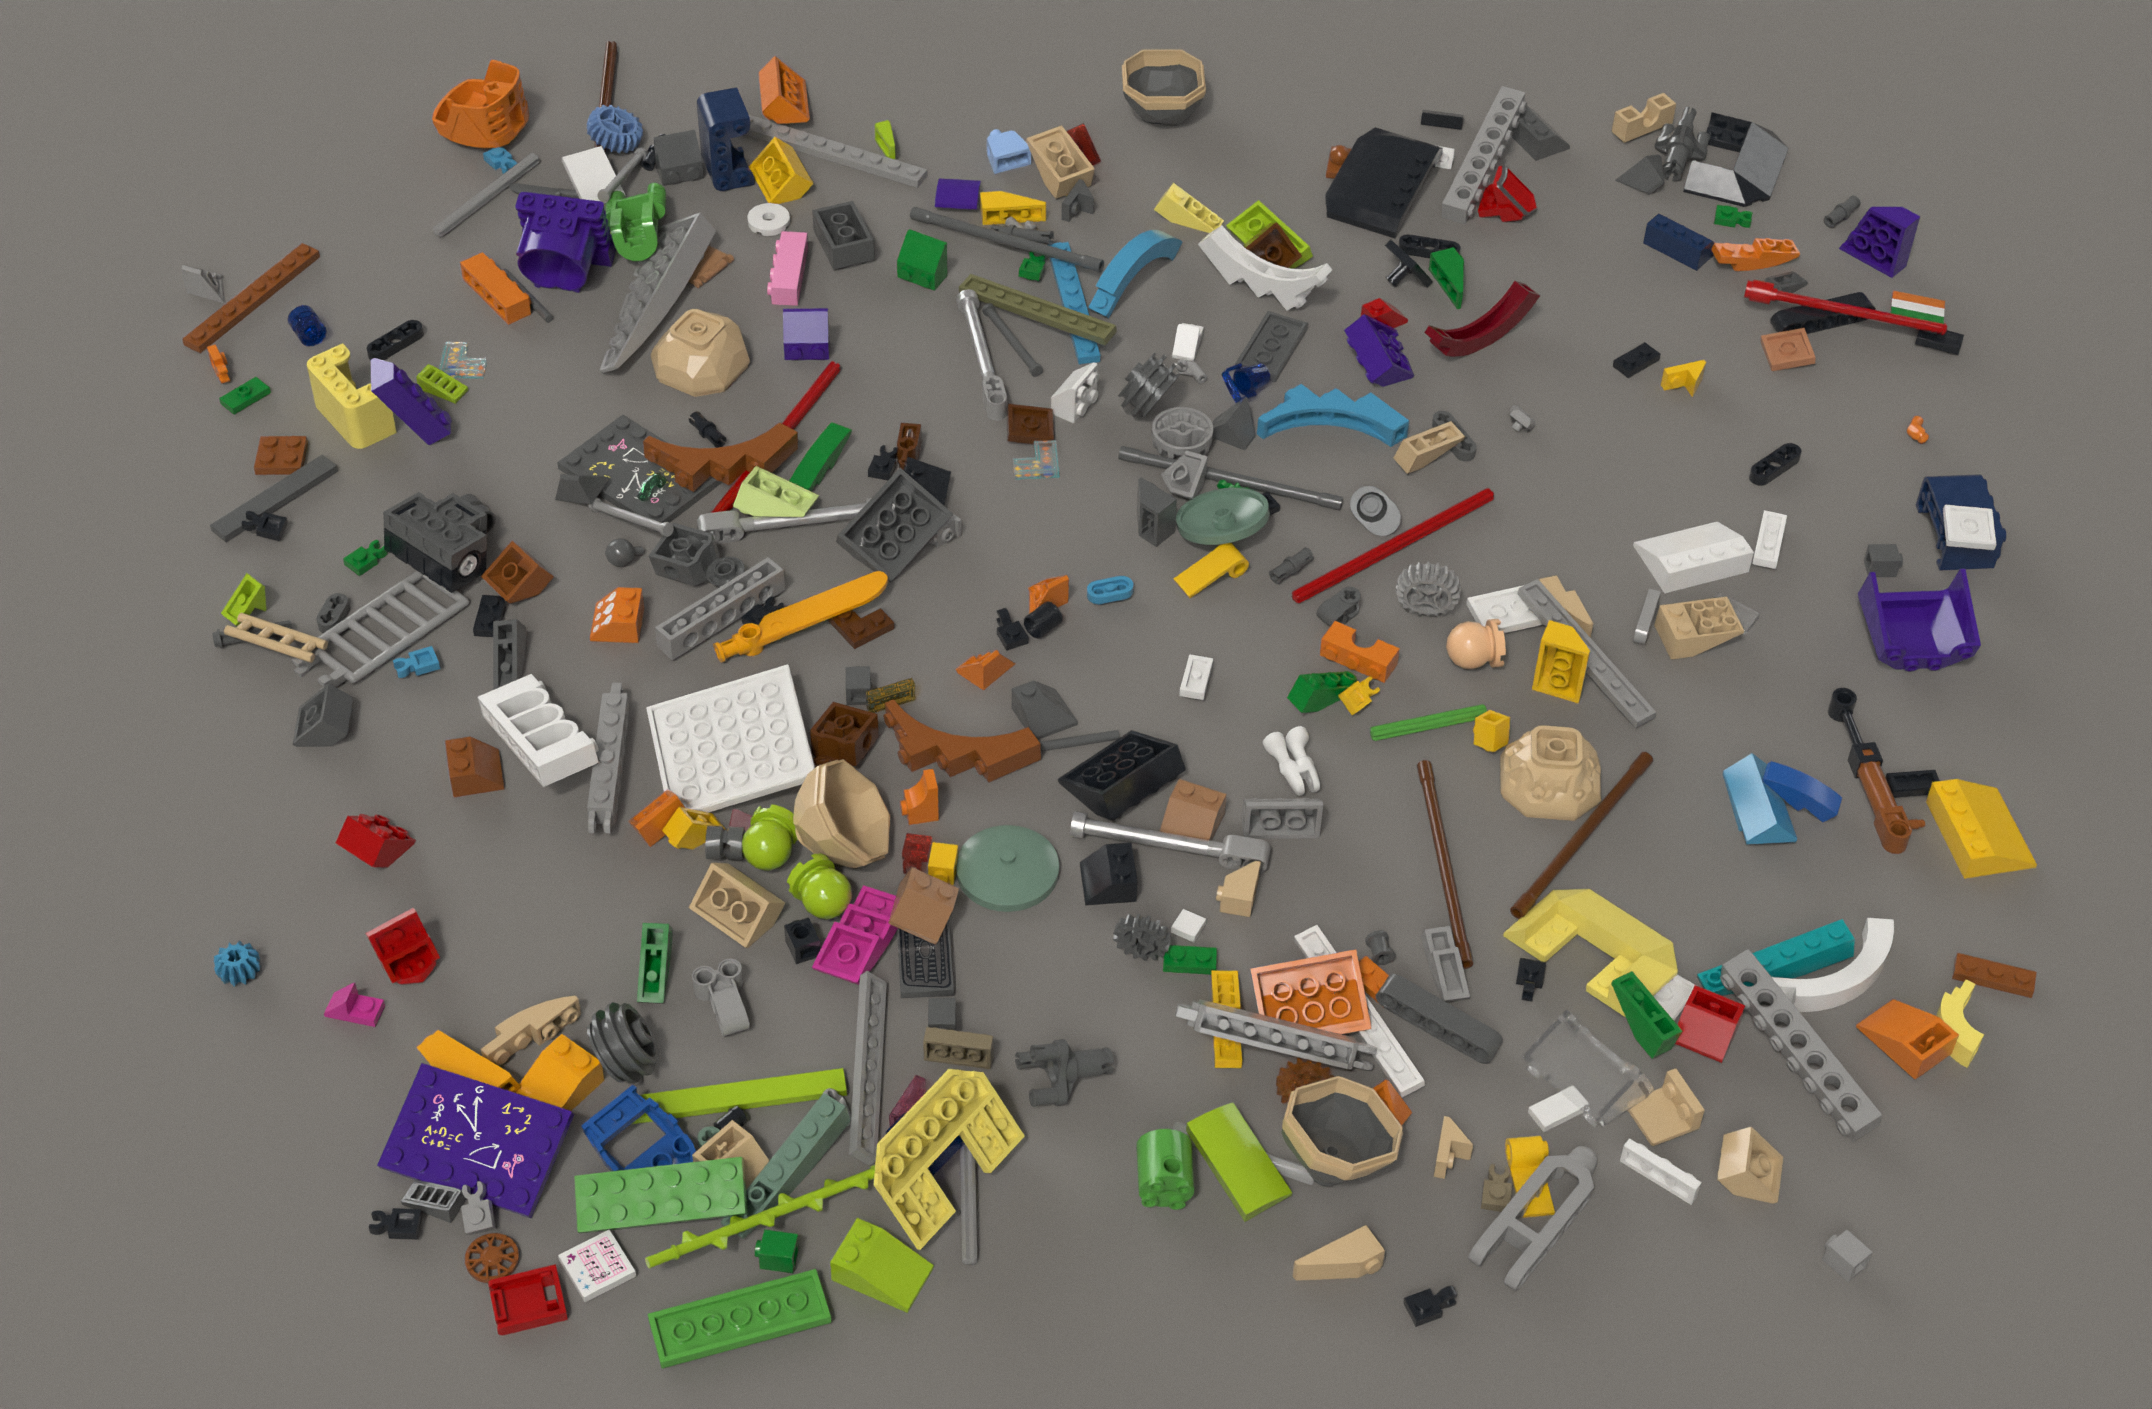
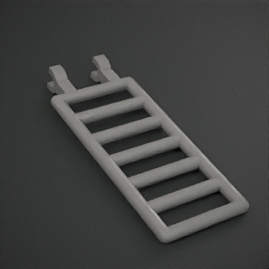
M415 571L317 637L328 642L332 641L363 664L361 668L352 672L323 649L316 647L311 652L315 654V659L312 663L298 658L292 659V663L297 666L294 672L302 678L309 672L312 666L322 661L334 670L330 675H323L318 678V683L323 686L322 688L327 684L337 687L346 680L350 683H356L467 607L470 601L457 590L451 593L445 587L430 580L428 576ZM424 578L456 602L446 609L413 584ZM405 590L438 615L427 621L398 600L396 596ZM388 603L418 625L419 628L409 634L376 609ZM368 615L401 640L390 646L358 623V621ZM350 628L382 653L371 659L339 634Z

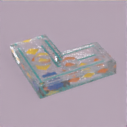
M445 342L439 369L453 378L484 379L487 361L486 358L466 357L468 351L467 342Z
M1056 440L1034 441L1035 457L1013 458L1014 480L1060 478Z

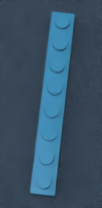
M1069 242L1048 245L1071 252ZM1049 257L1062 306L1089 315L1075 264ZM1070 333L1078 364L1100 362L1097 342Z

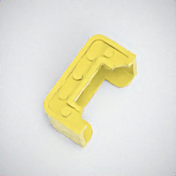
M342 343L310 358L307 361V369L316 408L353 448L362 449L397 432L392 410L371 391V383L356 389L348 363L351 356L350 351Z

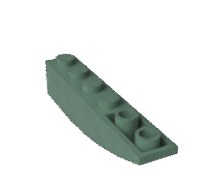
M823 1093L747 1188L748 1215H739L737 1217L744 1219L777 1206L779 1194L784 1193L789 1196L850 1123L851 1119L846 1106ZM724 1217L720 1222L721 1225H729L730 1217ZM757 1226L736 1235L744 1239Z

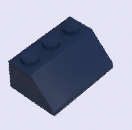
M1658 213L1647 223L1643 244L1696 271L1714 256L1711 250L1715 243L1714 241Z

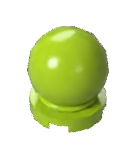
M771 805L770 808L763 809L759 806L754 811L751 818V826L743 835L742 852L749 864L757 869L770 871L780 868L790 858L793 844L798 840L793 821L794 814L791 811L777 805Z
M822 853L811 855L812 860L804 865L799 862L791 871L787 879V883L790 885L788 891L794 898L801 900L807 912L815 917L825 920L839 917L845 912L851 902V885L844 874L835 870V866L828 856Z

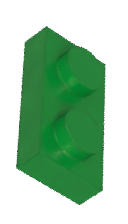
M1170 945L1168 952H1165L1163 972L1211 975V970L1216 971L1217 948Z

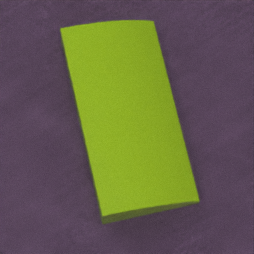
M1259 200L1226 225L1227 229L1245 244L1268 224L1277 222L1302 255L1300 259L1289 267L1290 269L1302 265L1313 257L1310 246Z
M1233 1102L1213 1109L1187 1122L1186 1132L1244 1222L1292 1195L1290 1188Z

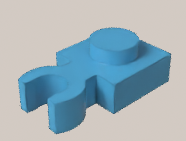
M503 147L492 148L483 153L484 160L495 170L501 168L503 174L517 164L512 159V155Z
M432 646L409 652V658L407 659L397 658L393 660L398 678H404L413 671L418 676L440 669L439 661Z

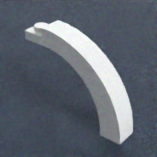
M1867 918L1862 932L1863 947L1861 953L1851 964L1834 974L1813 979L1772 978L1799 1012L1821 1011L1843 1005L1863 994L1879 977L1893 941L1894 920Z

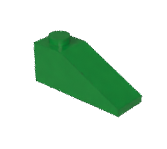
M1453 247L1431 253L1428 270L1456 309H1461L1464 259Z
M642 923L637 1003L664 1004L672 951L673 928L670 924Z
M1633 971L1614 979L1611 985L1637 1042L1651 1059L1671 1050L1683 1032Z

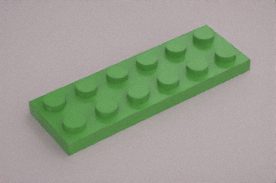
M743 1157L574 1176L577 1231L580 1234L607 1231L609 1229L616 1230L748 1215Z
M816 1269L647 1314L661 1369L831 1323V1315Z

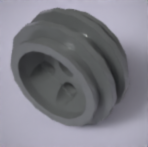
M1153 353L1144 365L1139 362L1125 378L1128 384L1118 396L1125 398L1121 405L1123 408L1128 403L1135 407L1131 413L1132 416H1135L1140 411L1144 418L1180 376L1179 373L1176 375L1173 372L1177 366L1175 362L1170 368L1163 363L1167 358L1165 354L1158 359L1155 357L1156 354Z
M611 1002L606 1006L605 1011L598 1010L592 1015V1022L587 1026V1035L596 1057L613 1079L621 1083L627 1081L628 1083L635 1084L639 1082L642 1077L641 1075L649 1076L655 1070L654 1064L660 1059L659 1050L650 1027L636 1009L630 1004L623 1003L619 1005L618 1003Z

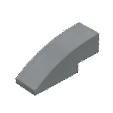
M1450 926L1425 929L1421 939L1434 982L1442 1000L1449 1002L1470 998L1459 949L1455 947Z

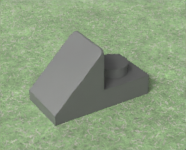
M1079 179L1062 202L1061 220L1070 222L1072 217L1078 214L1079 210L1093 214L1094 198L1084 180Z

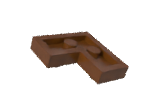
M881 608L862 618L852 609L828 619V622L854 649L894 629V622Z

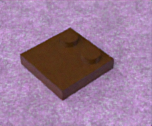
M1008 404L1007 441L1052 446L1054 441L1053 409Z

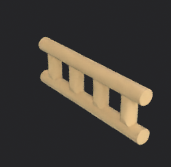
M240 613L237 618L241 624L236 628L227 625L224 629L225 635L310 663L315 659V654L311 652L316 647L325 650L328 646L327 640L244 613ZM252 626L262 629L258 635L247 632ZM273 633L283 636L279 642L269 639ZM294 640L305 644L301 649L290 646Z

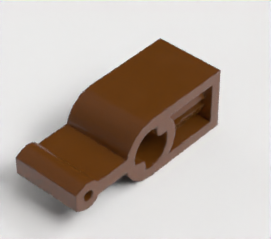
M900 424L897 439V462L902 470L908 457L918 460L922 442L921 424Z

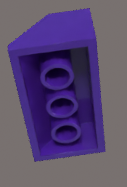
M377 358L371 360V391L425 443L431 445L451 434L452 420L448 412L443 411L432 397H428L420 385L414 383L404 370H400L392 362Z

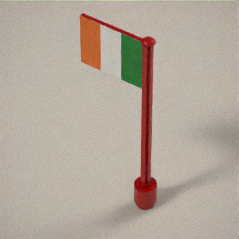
M1755 279L1753 281L1748 280L1744 298H1748L1752 302L1769 305L1770 301L1775 302V300L1941 333V335H1944L1948 328L1944 322L1945 301L1894 290L1890 313L1778 291L1777 288H1774V283Z

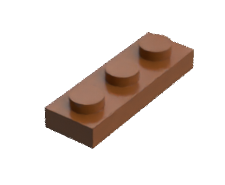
M1957 953L1952 979L1963 982L1969 980L1979 986L2032 998L2037 972Z

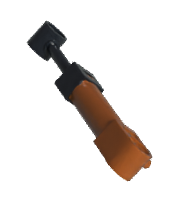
M1837 688L1833 691L1828 707V715L1835 721L1845 723L1853 743L1848 756V763L1854 777L1860 778L1875 815L1873 824L1883 848L1892 854L1903 853L1907 848L1912 829L1925 827V820H1908L1903 806H1897L1881 767L1883 759L1876 742L1863 743L1852 714L1857 701L1856 694L1848 688Z

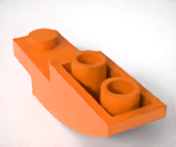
M1755 238L1752 245L1714 243L1711 249L1718 263L1731 264L1734 271L1769 268L1789 262L1800 255L1793 240Z

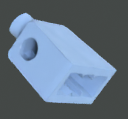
M995 129L987 137V156L994 174L1031 165L1030 149L1027 143L1015 131L1011 130L1001 133L1000 130Z

